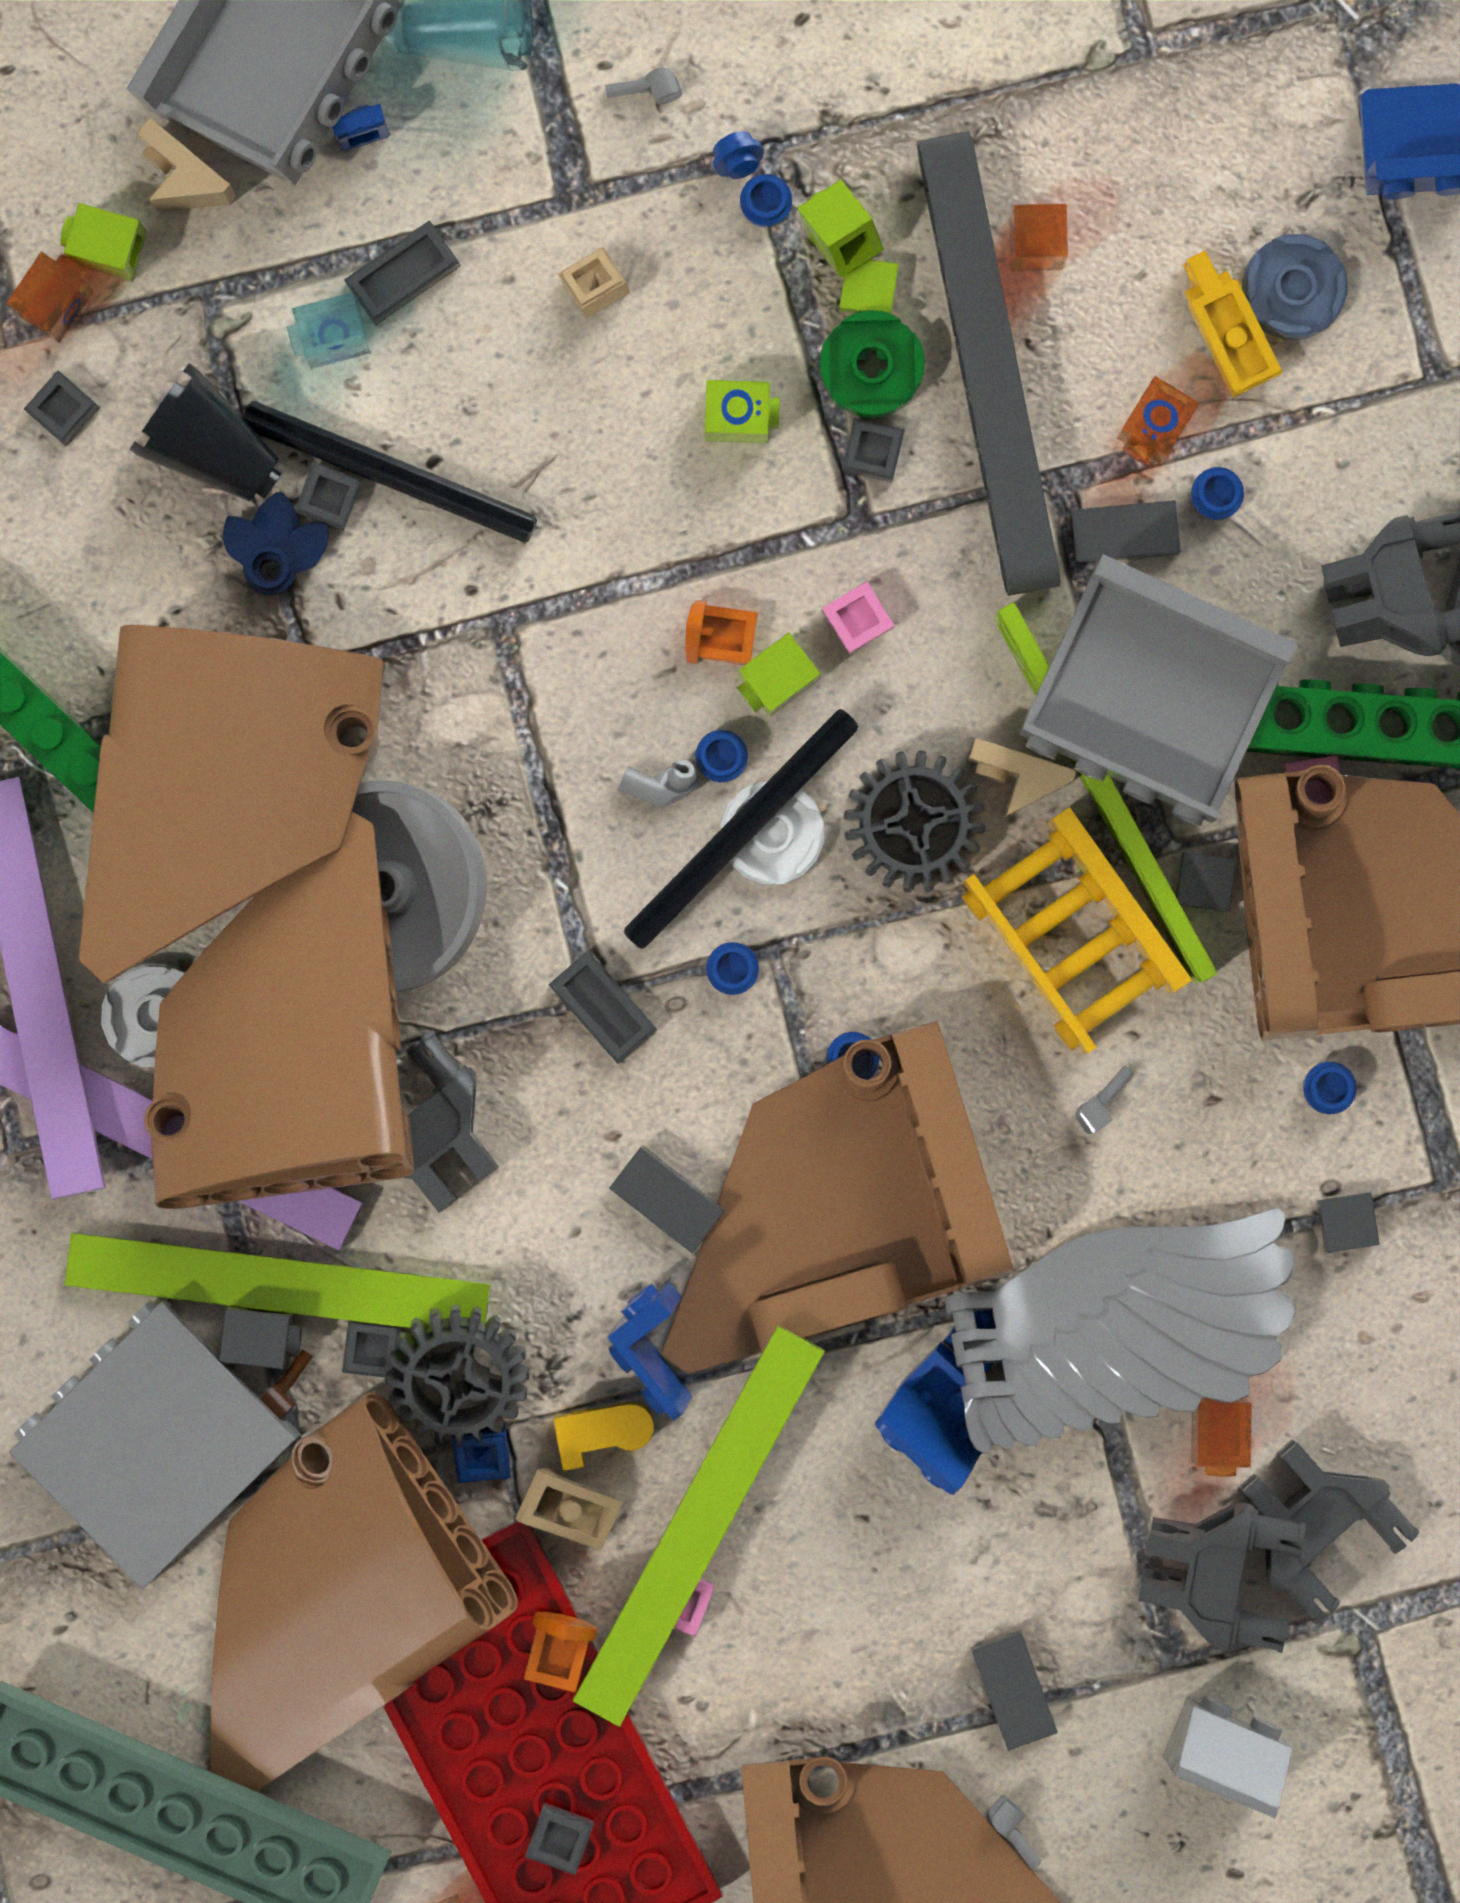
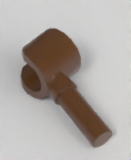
M303 1349L285 1375L265 1392L261 1398V1401L279 1419L296 1405L287 1395L286 1391L294 1385L313 1358L312 1355Z

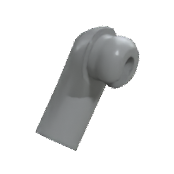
M686 760L673 762L671 768L654 777L627 767L618 791L657 807H667L691 794L697 785V771L694 765Z

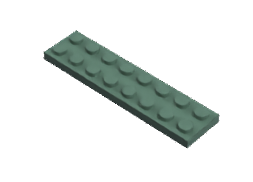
M0 1682L1 1797L244 1903H370L391 1855V1850L6 1682Z

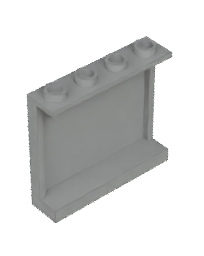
M179 0L126 89L147 110L296 186L301 175L313 165L317 156V148L327 131L341 118L344 103L356 82L362 80L367 74L371 64V57L381 40L393 30L397 21L398 11L402 5L398 0Z
M1103 554L1097 562L1020 729L1019 735L1028 738L1026 744L1028 749L1042 756L1055 759L1057 753H1060L1077 761L1074 769L1092 779L1103 782L1106 775L1125 783L1123 792L1133 798L1152 804L1156 797L1173 805L1174 808L1171 814L1183 821L1196 826H1201L1203 820L1212 823L1218 820L1221 814L1219 809L1284 668L1290 663L1298 643Z
M170 1299L161 1302L158 1306L150 1300L127 1322L133 1330L120 1343L114 1338L107 1341L90 1358V1361L96 1367L81 1381L76 1375L67 1380L52 1396L58 1404L44 1418L36 1412L25 1421L14 1433L19 1442L9 1451L21 1466L142 1590L301 1435L287 1419L282 1422L224 1362L219 1361L220 1357L172 1309L175 1304Z

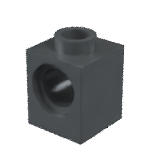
M230 1306L225 1309L219 1361L283 1369L289 1365L290 1357L298 1358L302 1326L294 1325L295 1314Z

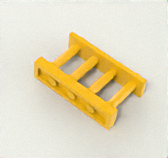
M1068 807L1048 822L1053 829V832L1047 835L1048 842L984 887L975 874H973L963 882L968 892L961 897L979 922L986 917L1049 1004L1060 1020L1053 1027L1068 1049L1072 1051L1079 1047L1083 1054H1088L1097 1048L1087 1034L1152 987L1159 990L1164 986L1170 994L1181 989L1192 979L1072 809ZM1073 857L1084 873L1078 878L1080 884L1014 930L996 904L1060 858L1067 861ZM1103 900L1114 915V918L1108 921L1110 927L1044 973L1026 947L1091 901L1097 904ZM1134 943L1145 961L1139 964L1141 970L1074 1016L1057 990L1123 944L1125 947H1128Z

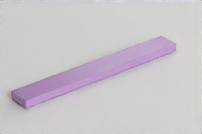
M20 777L0 781V950L51 1199L56 1200L105 1189L106 1184L23 780Z
M0 1025V1085L31 1100L18 1033ZM81 1064L94 1131L152 1159L151 1135L146 1130L144 1119L145 1113L153 1099ZM176 1116L168 1120L163 1128V1135H173L179 1132L184 1125L185 1117ZM336 1188L239 1201L337 1250L342 1249L364 1202Z

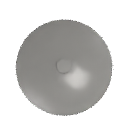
M370 781L360 783L352 812L373 823L375 827L381 899L386 907L390 927L396 992L409 991L431 983L444 975L461 959L471 945L479 929L486 903L487 883L485 864L481 849L470 826L461 814L442 797L420 786L403 782Z

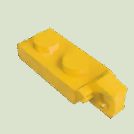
M1206 250L1186 259V262L1183 263V268L1192 285V288L1184 292L1188 302L1187 306L1232 398L1234 399L1279 377L1282 374V369L1238 280H1233L1227 270L1217 275Z

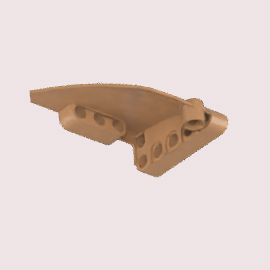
M131 624L120 627L109 735H104L100 751L78 959L104 985L235 906L341 849L366 764L376 755L379 747L378 725L384 661L376 657L338 649L262 637ZM350 727H361L368 732L366 740L357 747H346L339 741L341 734Z
M351 812L339 851L255 895L202 952L160 1003L153 1101L149 1105L144 1119L146 1130L151 1135L155 1202L159 1208H191L394 1180L410 1176L414 1173L410 1119L404 1111L400 1100L396 1052L400 1051L401 1044L390 927L386 907L381 899L375 827L373 823L354 812ZM176 1116L185 1117L184 1125L179 1132L173 1135H163V1128L168 1120Z
M938 1021L874 1040H860L852 1044L844 1056L752 1104L717 1202L726 1211L703 1240L661 1356L689 1375L762 1353L777 1324L806 1340L907 1309L908 1305L1012 1274L1014 1270L1010 1253ZM865 1053L876 1055L883 1064L881 1073L873 1079L865 1080L859 1078L852 1069L853 1061L857 1056Z

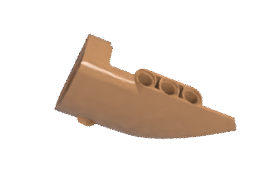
M1319 764L1309 767L1304 771L1236 778L1235 802L1242 892L1256 1018L1261 1040L1266 1041L1370 1029L1372 1033L1460 1024V813L1436 784L1341 775L1336 769L1328 765ZM1311 781L1324 783L1330 790L1331 801L1323 805L1311 802L1306 796L1305 784Z
M368 1392L313 1433L300 1439L295 1444L291 1457L229 1521L220 1579L214 1639L210 1772L256 1792L416 1683V1679L492 1629L515 1612L517 1608V1597L512 1585L393 1407L378 1393ZM321 1446L327 1451L329 1460L323 1455Z
M828 1757L741 1765L753 1903H1061L943 1771L838 1762ZM819 1766L832 1768L839 1778L837 1791L832 1796L826 1798L814 1795L809 1790L807 1784L810 1772Z

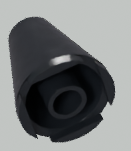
M188 363L183 370L185 374L191 377L186 387H183L178 382L174 383L142 430L143 433L150 437L146 445L143 447L134 441L129 450L141 458L250 502L255 494L265 499L282 474L274 468L279 458L196 367Z

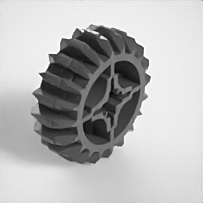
M921 750L916 754L915 766L908 767L905 753L903 751L897 752L895 755L897 769L891 771L884 759L878 760L876 768L882 777L878 781L871 774L863 772L859 779L863 785L870 789L869 792L865 794L859 790L852 789L848 795L850 800L862 805L861 811L849 809L845 810L843 818L847 821L859 822V828L845 832V840L855 841L862 838L864 846L852 852V858L857 861L870 854L874 861L867 866L865 874L868 877H872L880 866L888 870L882 883L886 888H890L894 883L896 874L904 876L902 884L904 893L912 892L914 877H921L922 887L925 892L932 891L934 889L932 874L937 872L945 885L952 883L954 879L947 866L952 863L958 870L962 872L967 871L970 864L960 855V852L963 849L968 853L978 854L981 849L978 843L967 839L968 834L978 835L986 831L985 824L970 822V815H978L985 810L984 803L977 802L967 805L965 798L973 795L978 790L976 784H968L961 790L955 784L963 776L964 769L957 767L948 778L941 773L946 765L947 758L940 755L935 761L933 769L926 768V752ZM914 779L927 781L939 787L950 798L953 806L930 807L923 803L918 795L917 788H915ZM898 782L900 791L899 812L892 817L883 819V821L871 823V811L875 800L886 788ZM908 796L911 799L912 808L920 810L919 815L924 812L927 818L941 816L940 818L931 819L929 823H926L921 828V836L919 837L921 848L918 846L917 836L909 834L910 829L905 832L901 826L888 828V826L897 825L900 821L906 819L910 806ZM958 821L957 834L953 845L945 855L931 862L929 853L930 832L934 828L943 826L946 823ZM900 837L909 844L912 855H914L915 865L904 864L889 857L879 847L875 838Z
M455 1303L451 1306L450 1318L443 1319L441 1312L434 1307L429 1313L430 1325L426 1324L422 1319L415 1317L411 1321L410 1326L413 1335L405 1332L398 1334L396 1344L400 1350L389 1352L387 1362L393 1369L386 1372L385 1383L394 1387L389 1395L390 1403L396 1406L403 1405L399 1413L402 1423L410 1422L417 1418L415 1433L418 1437L424 1435L431 1428L435 1430L434 1442L437 1445L443 1443L445 1434L455 1435V1441L460 1448L464 1440V1434L472 1433L473 1437L481 1444L483 1428L488 1427L493 1432L500 1434L504 1428L502 1417L515 1420L519 1411V1407L515 1402L526 1400L527 1388L522 1383L529 1380L530 1371L529 1367L520 1364L526 1359L525 1348L523 1346H512L516 1341V1332L513 1328L498 1333L501 1319L497 1314L490 1317L486 1323L480 1322L481 1308L478 1306L473 1307L470 1312V1318L460 1317L461 1308ZM458 1341L456 1346L449 1352H430L429 1356L424 1355L435 1346L446 1342ZM475 1345L491 1355L500 1369L501 1376L490 1373V1367L483 1366L475 1360L473 1356ZM465 1358V1376L463 1375L461 1382H456L454 1392L451 1393L452 1380L450 1375H453V1370H459L461 1360ZM415 1376L425 1378V1384L435 1387L441 1393L442 1401L440 1405L424 1395L416 1382ZM486 1396H490L486 1401L477 1406L458 1409L467 1399L479 1398L485 1400Z

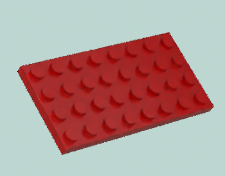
M516 1520L482 1538V1542L516 1593L517 1608L515 1612L416 1679L414 1685L383 1707L484 1902L712 1903L722 1898L723 1891L629 1711L619 1727L573 1702L575 1694L598 1654L593 1642H588L576 1693L524 1680L537 1629L532 1624L535 1612L558 1613L580 1619L533 1527ZM544 1803L594 1820V1825L576 1875L525 1857Z

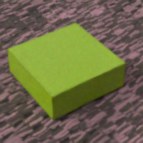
M868 260L846 274L843 280L839 311L854 314L861 311L878 310L891 313L899 264Z

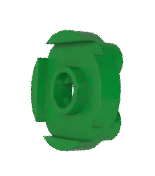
M861 311L841 321V324L833 329L830 336L828 335L823 343L819 365L820 377L825 390L836 407L858 417L881 418L895 413L911 402L921 385L925 368V357L920 340L914 332H911L908 326L901 323L899 318L884 311ZM868 351H875L877 359L887 363V369L879 370L876 378H868L866 371L858 370L857 362L864 361Z

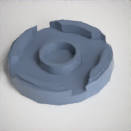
M1284 234L1265 244L1250 259L1242 279V290L1261 329L1265 333L1283 340H1305L1323 332L1341 313L1348 294L1347 273L1342 262L1340 263L1338 257L1333 253L1334 250L1324 241L1306 234Z

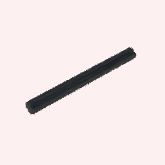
M251 401L246 408L243 419L259 435L521 542H528L534 533L537 519L531 513L257 401Z
M842 709L837 710L625 927V936L636 947L640 949L646 948L857 732L859 727L857 722L846 711Z

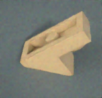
M150 117L136 133L144 147H146L142 156L164 175L171 169L173 170L150 198L157 211L231 205L237 198L233 188L225 179Z
M975 738L966 763L976 765L975 774L985 779L1005 783L1007 776L1016 778L1004 818L1068 786L1074 781L1077 772L1074 769Z
M546 1467L537 1470L515 1519L520 1523L601 1551L623 1502L613 1495L574 1482L554 1468Z

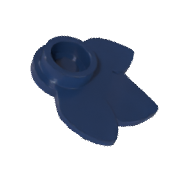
M276 492L260 506L252 522L245 518L228 516L224 524L223 542L228 555L243 565V573L248 585L255 592L264 596H276L287 591L293 584L297 573L312 569L319 563L328 545V526L325 523H309L300 526L298 515L294 513L295 508L282 492ZM273 561L280 566L278 576L270 580L263 578L261 574L263 565Z

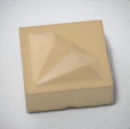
M603 247L558 273L562 283L585 319L631 293L626 281Z

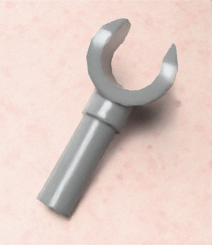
M664 67L649 72L645 78L605 85L607 98L637 93L642 94L651 90L655 103L662 105L682 96V90L677 77L672 71Z
M1123 1066L1103 1090L1077 1108L1076 1119L1087 1134L1097 1132L1113 1120L1104 1105L1113 1100L1116 1094L1134 1075L1128 1067Z
M1002 1795L989 1809L988 1818L996 1831L1006 1837L1010 1843H1013L1029 1868L1034 1869L1040 1865L1041 1860L1022 1833L1015 1828L1025 1817V1814L1009 1798Z

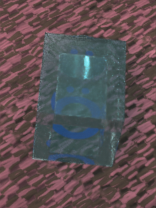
M353 292L292 308L296 324L287 326L290 343L295 357L304 355L311 369L371 353L359 304Z

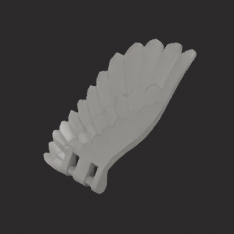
M1274 1208L1240 1220L1194 1227H1124L1097 1231L1074 1238L1053 1250L1018 1276L991 1292H966L945 1297L947 1314L953 1315L956 1333H953L951 1338L956 1366L963 1369L965 1386L961 1387V1393L964 1402L965 1422L974 1448L985 1454L991 1450L992 1443L1008 1450L1014 1447L1016 1441L1025 1446H1037L1042 1436L1048 1439L1061 1438L1064 1434V1426L1074 1430H1091L1095 1418L1109 1425L1119 1424L1123 1411L1149 1419L1159 1416L1161 1406L1175 1412L1195 1413L1203 1398L1230 1404L1248 1397L1249 1377L1266 1373L1282 1359L1281 1344L1276 1339L1279 1334L1290 1327L1296 1312L1290 1298L1277 1290L1279 1286L1288 1283L1295 1265L1292 1250L1277 1247L1275 1243L1283 1230L1286 1219L1284 1212ZM992 1310L995 1329H977L974 1312ZM1002 1362L1005 1381L987 1382L984 1364Z

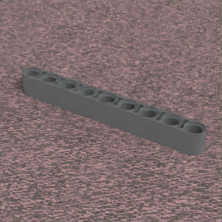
M970 131L917 141L919 165L1007 596L1057 587L1060 586L1058 562Z

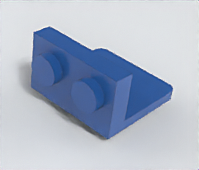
M1460 84L1366 90L1360 98L1366 196L1383 195L1385 199H1403L1414 196L1415 192L1436 191V195L1439 196L1459 195Z
M669 1281L658 1290L651 1283L627 1302L628 1305L620 1311L624 1316L618 1321L607 1338L612 1343L608 1349L615 1362L626 1373L633 1370L646 1386L642 1389V1394L651 1408L659 1415L666 1412L672 1420H676L686 1410L692 1395L646 1336L647 1333L671 1316L682 1299L681 1295Z
M940 1342L901 1381L875 1421V1425L881 1432L884 1441L891 1448L903 1452L921 1469L923 1476L929 1483L935 1487L942 1488L950 1495H955L963 1487L982 1452L974 1448L966 1428L964 1402L961 1393V1387L965 1386L963 1369L956 1366L955 1355Z

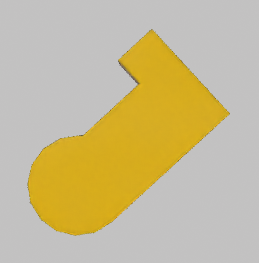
M632 1401L557 1414L553 1418L563 1471L584 1467L583 1452L614 1446L626 1451H635L643 1448L651 1440L654 1433V1419L650 1410L645 1405Z

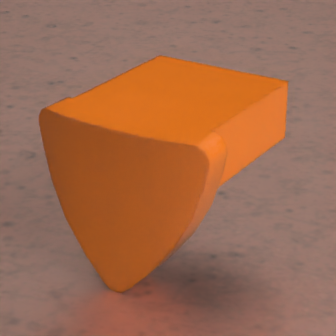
M695 600L690 608L686 624L685 649L687 663L698 664L699 659L746 665L750 662L758 612L706 605L707 601Z
M535 1612L532 1624L537 1629L524 1680L576 1693L588 1642L595 1640L598 1628L586 1621L571 1616L551 1612Z

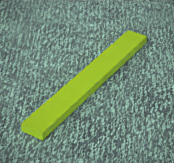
M1015 602L997 611L994 622L1036 697L1050 666ZM1069 758L1073 767H1075L1077 761ZM1077 771L1176 955L1191 977V982L1195 984L1202 983L1217 975L1218 973L1111 777L1106 775L1104 781L1101 782Z
M74 1232L71 1233L64 1286L410 1328L411 1321L415 1317L422 1319L426 1324L430 1325L429 1313L434 1307L441 1312L443 1319L450 1318V1309L455 1303L461 1308L460 1317L470 1318V1312L473 1307L478 1306L481 1308L480 1322L486 1323L491 1283Z
M777 1324L575 1694L573 1702L620 1727L823 1356L824 1349Z

